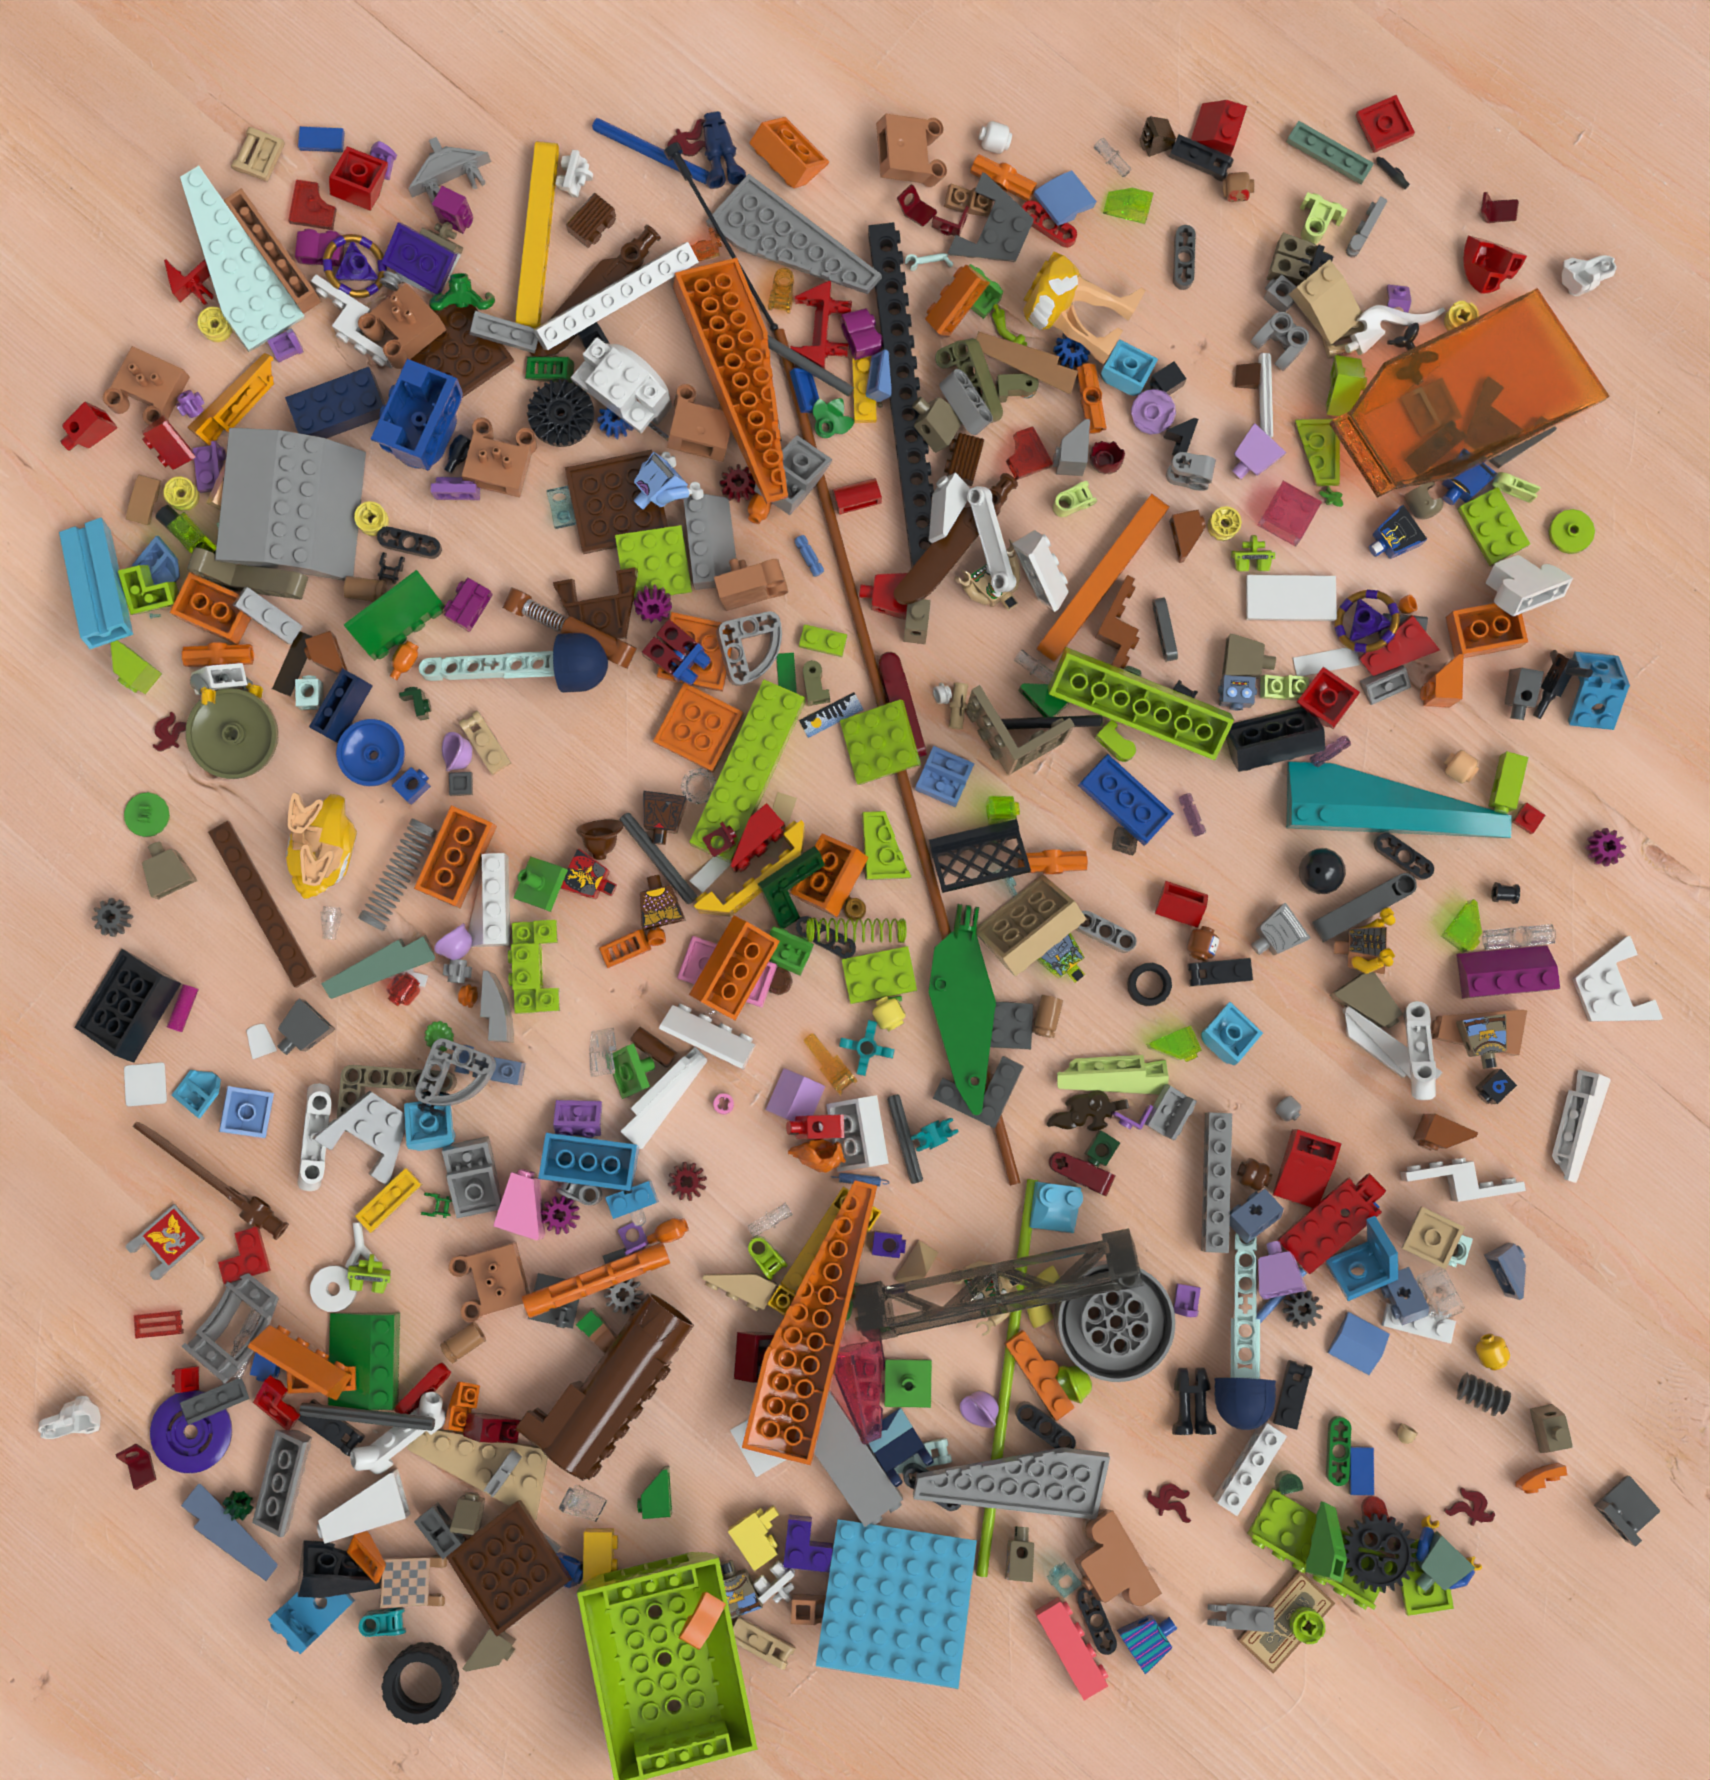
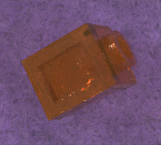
M713 227L708 228L709 241L700 240L691 245L698 261L720 256L719 247H722L720 236L714 234Z

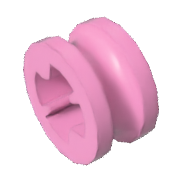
M722 1093L715 1097L713 1106L719 1114L726 1115L733 1110L734 1101L730 1095ZM720 1098H724V1100L727 1098L730 1101L727 1110H723V1108L720 1110L717 1107L720 1104Z

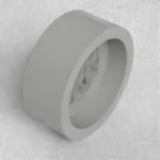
M1106 1260L1081 1268L1067 1280L1055 1304L1054 1327L1062 1349L1081 1370L1104 1381L1126 1382L1148 1374L1165 1358L1174 1339L1175 1313L1168 1293L1151 1274L1126 1262ZM1109 1292L1117 1294V1301L1114 1304H1108L1106 1301V1296ZM1133 1300L1138 1301L1139 1309L1135 1313H1130L1128 1304ZM1094 1306L1098 1307V1317L1090 1319L1088 1317V1310ZM1119 1315L1121 1324L1116 1328L1111 1327V1317ZM1135 1324H1141L1143 1327V1332L1139 1336H1133L1132 1327ZM1096 1330L1103 1332V1339L1099 1342L1092 1341V1333ZM1117 1339H1123L1125 1342L1124 1348L1120 1351L1114 1350L1113 1347Z

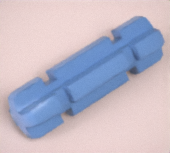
M801 535L797 537L795 544L800 549V553L808 567H811V573L814 577L821 575L824 572V568L821 563H818L819 559L811 545H808L806 536Z

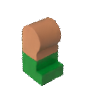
M594 1308L576 1324L604 1353L617 1337L616 1333Z

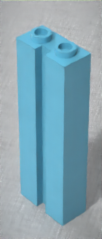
M102 517L84 523V528L79 529L75 526L59 532L80 638L89 649L133 635L127 602L118 573L119 565L112 533Z

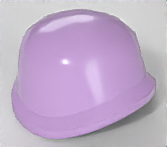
M456 732L447 733L442 742V756L446 764V771L466 768L472 759V746L470 742Z
M461 924L442 937L435 945V952L451 960L464 957L472 946V937L466 930L465 924Z
M976 1391L970 1396H966L960 1403L961 1414L968 1422L986 1428H993L996 1425L995 1420L999 1407L994 1397L989 1393Z

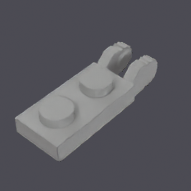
M1380 196L1377 203H1371L1366 212L1369 215L1367 221H1361L1356 230L1358 234L1352 237L1346 249L1349 257H1355L1359 254L1384 209L1387 199Z
M1208 1604V1610L1213 1612L1227 1611L1226 1621L1211 1618L1207 1619V1625L1226 1627V1629L1274 1633V1607Z

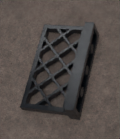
M1017 819L929 839L930 852L942 893L1031 872ZM1015 838L1018 843L1014 851L1003 846L1007 840ZM992 845L996 847L992 856L982 851L984 846ZM970 850L975 854L968 861L960 857L963 851ZM1000 850L1010 854L1006 863L995 858ZM948 855L953 859L946 866L939 862L938 857ZM978 855L988 859L984 868L974 864ZM1016 857L1023 861L1024 867L1014 868L1009 864ZM956 861L966 865L962 873L951 869ZM992 862L1002 867L1000 872L994 874L987 869ZM970 867L980 872L977 878L971 879L965 876ZM948 872L958 877L955 883L945 885L944 878Z

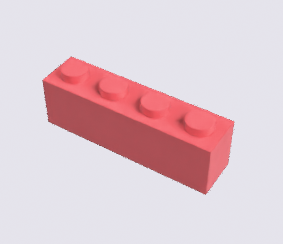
M1057 1597L1035 1610L1037 1618L1083 1700L1108 1687L1105 1679L1109 1676L1103 1665L1097 1666L1093 1659L1097 1655L1091 1644L1088 1643L1086 1645L1082 1636L1085 1633L1078 1622L1074 1624L1070 1618L1073 1612L1067 1601L1062 1603L1060 1598Z

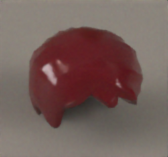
M1115 441L1111 443L1095 442L1090 454V462L1099 473L1113 474L1122 466L1125 451L1120 449Z

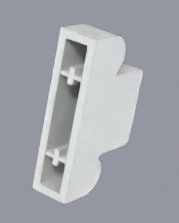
M1516 555L1495 563L1486 584L1497 591L1494 598L1495 604L1514 617L1564 597L1573 577L1550 564H1543L1541 568H1538L1522 556Z

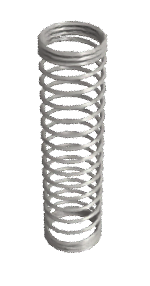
M413 818L409 823L413 827L408 826L407 829L418 837L409 833H403L405 837L414 843L400 839V842L410 849L396 846L397 849L408 856L393 852L397 858L405 863L391 858L389 860L401 869L386 865L389 870L400 877L383 871L385 876L396 883L379 878L381 882L392 889L376 884V887L389 896L372 891L373 894L385 902L368 897L370 901L384 910L366 903V907L380 916L361 910L362 912L358 919L382 931L387 926L374 917L384 921L390 920L377 910L393 915L389 909L381 904L397 908L383 897L400 902L397 897L386 890L403 896L401 891L390 884L407 889L405 885L391 876L410 883L409 879L395 870L409 876H414V874L399 864L418 870L417 867L400 856L420 864L421 862L406 851L424 857V855L408 844L425 851L428 849L411 837L431 844L429 840L415 831L435 838L437 833L433 828Z

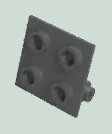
M538 1273L534 1292L566 1279ZM579 1299L555 1309L551 1308L550 1311L535 1317H528V1319L553 1324L560 1328L567 1327L573 1329Z

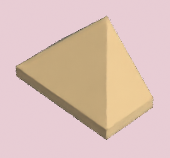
M919 1240L898 1272L895 1280L914 1292L928 1273L938 1252Z

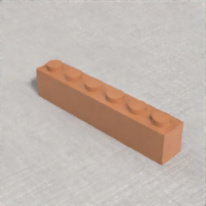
M239 189L223 201L302 313H306L321 303L312 286L243 189Z

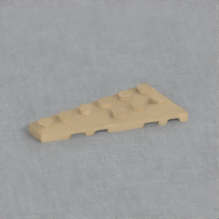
M438 1429L432 1435L425 1431L408 1445L407 1450L481 1491L485 1489L512 1450L516 1451L522 1458L499 1491L494 1495V1498L508 1506H512L515 1502L521 1500L532 1518L536 1521L548 1457L539 1447L520 1443L477 1442L464 1437L463 1433Z

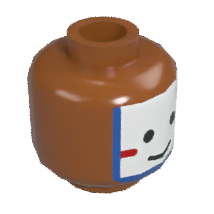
M1201 926V929L1192 930L1187 944V950L1192 958L1207 961L1215 956L1219 937L1214 934V929Z

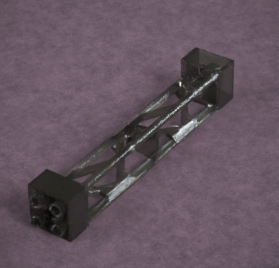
M1127 1228L1101 1234L1102 1241L889 1286H885L882 1281L854 1286L855 1294H852V1303L858 1311V1317H855L856 1327L870 1342H875L908 1333L1115 1290L1120 1291L1144 1286L1135 1242L1130 1229ZM1084 1254L1055 1283L1016 1269ZM1105 1254L1109 1272L1083 1277ZM1000 1276L1028 1287V1289L1004 1294ZM973 1278L944 1306L934 1304L908 1293L911 1290ZM993 1281L995 1296L974 1300ZM892 1299L920 1311L894 1317Z

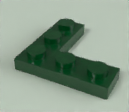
M815 846L758 883L779 928L785 929L800 919L788 890L825 866L821 854Z

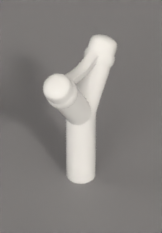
M360 1222L352 1223L355 1248L345 1265L347 1269L349 1266L359 1265L357 1260L360 1254L366 1260H369V1255L372 1254L364 1245L362 1224Z

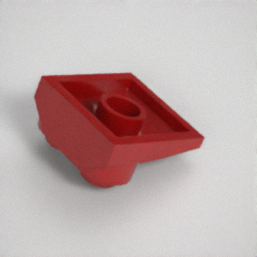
M1322 667L1299 698L1297 704L1310 714L1317 716L1323 726L1334 729L1358 697L1360 691L1325 667Z

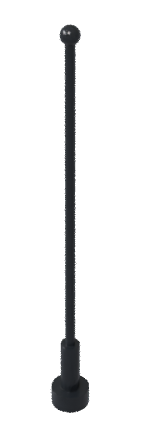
M676 142L669 145L664 150L667 159L674 160L684 180H688L732 259L737 258L694 184L693 176L681 157L683 149L680 144ZM741 266L750 291L768 320L770 330L774 332L778 329V325L771 319Z

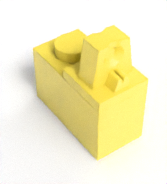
M774 1505L764 1512L761 1508L758 1510L754 1509L728 1529V1533L754 1571L778 1555L777 1547L779 1544L772 1534L769 1536L767 1534L769 1528L773 1526L770 1521L779 1515Z

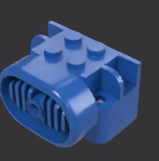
M407 359L396 384L392 385L389 390L387 404L383 405L380 410V419L371 440L379 443L384 451L395 455L405 465L428 471L432 465L441 459L457 424L456 412L460 406L463 392L457 378Z

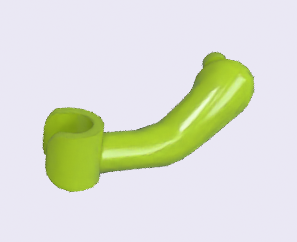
M995 304L993 306L995 311L992 313V317L998 334L1008 341L1027 346L1024 335L1019 334L1016 337L1008 331L1005 322V311L999 309V306Z

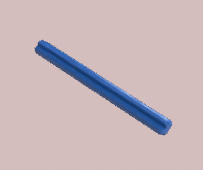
M600 118L594 120L592 125L594 131L680 172L674 160L667 159L664 149ZM684 160L693 176L692 178L707 184L706 177L709 171Z

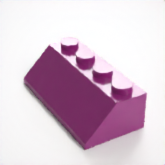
M1547 945L1457 954L1462 999L1560 989L1558 966Z

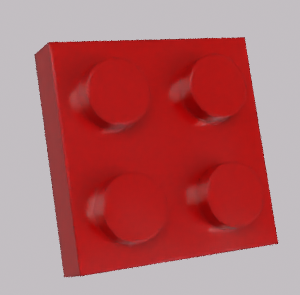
M1397 95L1359 110L1355 115L1374 153L1411 138L1415 134Z

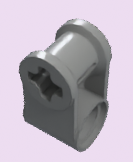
M563 1182L561 1187L556 1190L559 1194L584 1205H596L603 1197L601 1188ZM590 1188L596 1192V1198L592 1202L588 1201L585 1195L586 1191Z

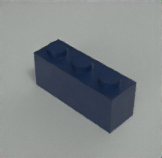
M342 668L309 727L338 743L341 735L351 725L373 686Z

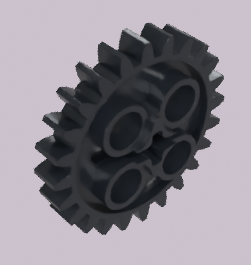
M1371 1513L1370 1520L1366 1515H1362L1363 1522L1361 1523L1355 1519V1528L1347 1526L1350 1535H1342L1347 1540V1543H1344L1347 1557L1345 1568H1350L1346 1574L1350 1577L1355 1575L1353 1582L1359 1584L1362 1581L1361 1588L1365 1590L1370 1585V1591L1376 1593L1378 1587L1380 1592L1385 1593L1386 1586L1390 1590L1395 1591L1394 1583L1403 1586L1401 1578L1410 1579L1406 1573L1407 1570L1415 1571L1410 1566V1562H1417L1416 1558L1411 1557V1553L1417 1552V1549L1410 1547L1415 1542V1539L1407 1538L1410 1530H1402L1404 1524L1402 1522L1395 1524L1396 1518L1392 1516L1387 1520V1516L1381 1513L1378 1519L1377 1514ZM1371 1532L1373 1540L1370 1544L1366 1545L1364 1537L1367 1533ZM1391 1537H1394L1396 1544L1392 1549H1389L1387 1542ZM1363 1547L1375 1551L1382 1550L1386 1553L1398 1554V1558L1384 1555L1376 1556L1372 1553L1360 1552L1358 1548ZM1364 1557H1368L1370 1563L1367 1568L1363 1569L1361 1567V1560ZM1391 1561L1392 1570L1385 1573L1384 1565L1386 1562Z

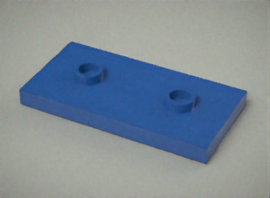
M1109 754L1078 784L1087 795L1144 846L1174 815L1171 810Z

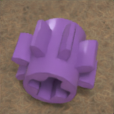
M187 390L177 397L179 403L176 404V408L182 416L187 414L189 418H193L203 412L204 409L201 405L205 403L199 392L193 394L191 390Z

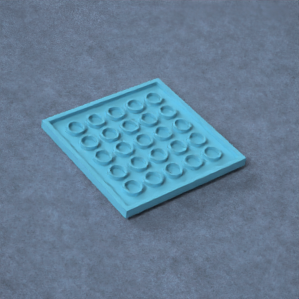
M838 1519L816 1667L959 1689L977 1540L873 1524L864 1527L860 1522Z

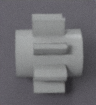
M450 959L449 965L444 964L443 975L448 976L447 982L465 984V978H471L472 967L467 966L466 960Z

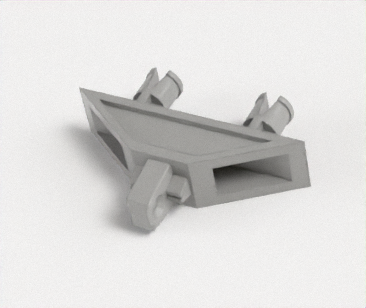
M437 137L429 140L434 152L429 154L430 156L408 189L412 198L427 192L433 203L440 190V185L464 174H467L473 189H477L475 178L483 187L485 180L478 168L490 163L491 159L488 152L447 146L442 148Z

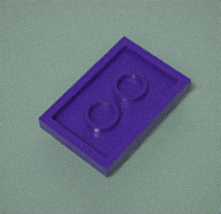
M398 222L381 263L437 295L442 293L458 254L409 226Z

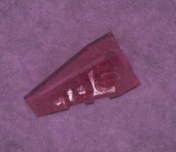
M882 1340L840 1347L834 1370L835 1378L862 1444L881 1438L883 1408L880 1406V1393H884V1385H881V1373L885 1371Z

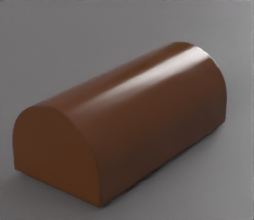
M639 1027L630 1038L631 1044H634L635 1047L665 1068L670 1066L678 1053L642 1027Z

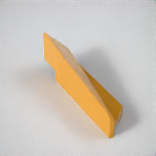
M266 353L261 355L188 426V429L208 446L211 445V441L218 439L223 430L229 433V428H234L274 385L273 376L271 375V361H273V357Z

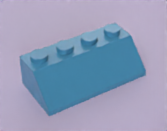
M546 1133L538 1179L631 1191L637 1167L639 1146L636 1144Z

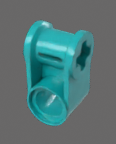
M393 1607L368 1611L359 1622V1632L365 1637L396 1636L406 1633V1628L403 1627L402 1614L405 1612V1608ZM366 1619H373L376 1622V1628H368Z

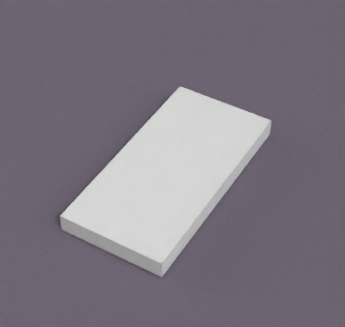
M1246 576V620L1335 621L1337 619L1336 576Z

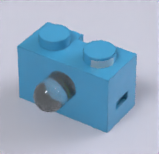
M652 1181L632 1187V1192L629 1194L624 1190L605 1197L613 1219L630 1213L632 1222L636 1226H642L646 1222L643 1208L659 1202Z

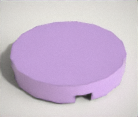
M1151 389L1137 396L1131 408V415L1135 426L1140 431L1147 434H1158L1171 426L1176 415V408L1172 397L1165 391Z

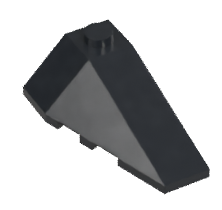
M303 1541L298 1576V1597L325 1598L381 1589V1579L375 1584L347 1551L334 1548L335 1544L330 1542L324 1544L323 1541Z

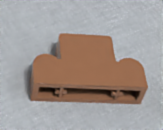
M1106 1509L1098 1514L1097 1518L1091 1519L1085 1527V1533L1089 1540L1097 1544L1076 1558L1074 1563L1083 1577L1081 1578L1082 1584L1088 1591L1091 1590L1095 1599L1107 1603L1122 1592L1123 1599L1126 1602L1135 1606H1144L1161 1595V1590L1114 1511Z

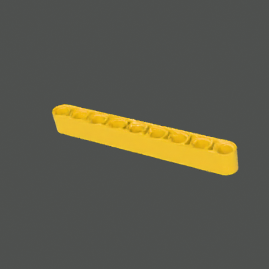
M536 141L534 146L516 309V323L531 328H537L541 325L559 160L558 143Z

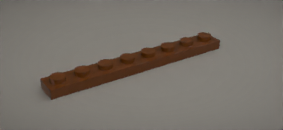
M226 821L208 831L293 986L298 988L315 978L316 975L231 822Z

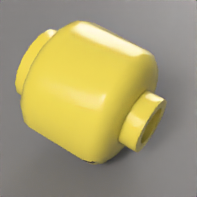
M886 996L875 1002L877 1007L873 1009L872 1014L880 1029H887L889 1032L904 1024L903 1019L906 1017V1013L898 999L892 998L889 1000Z

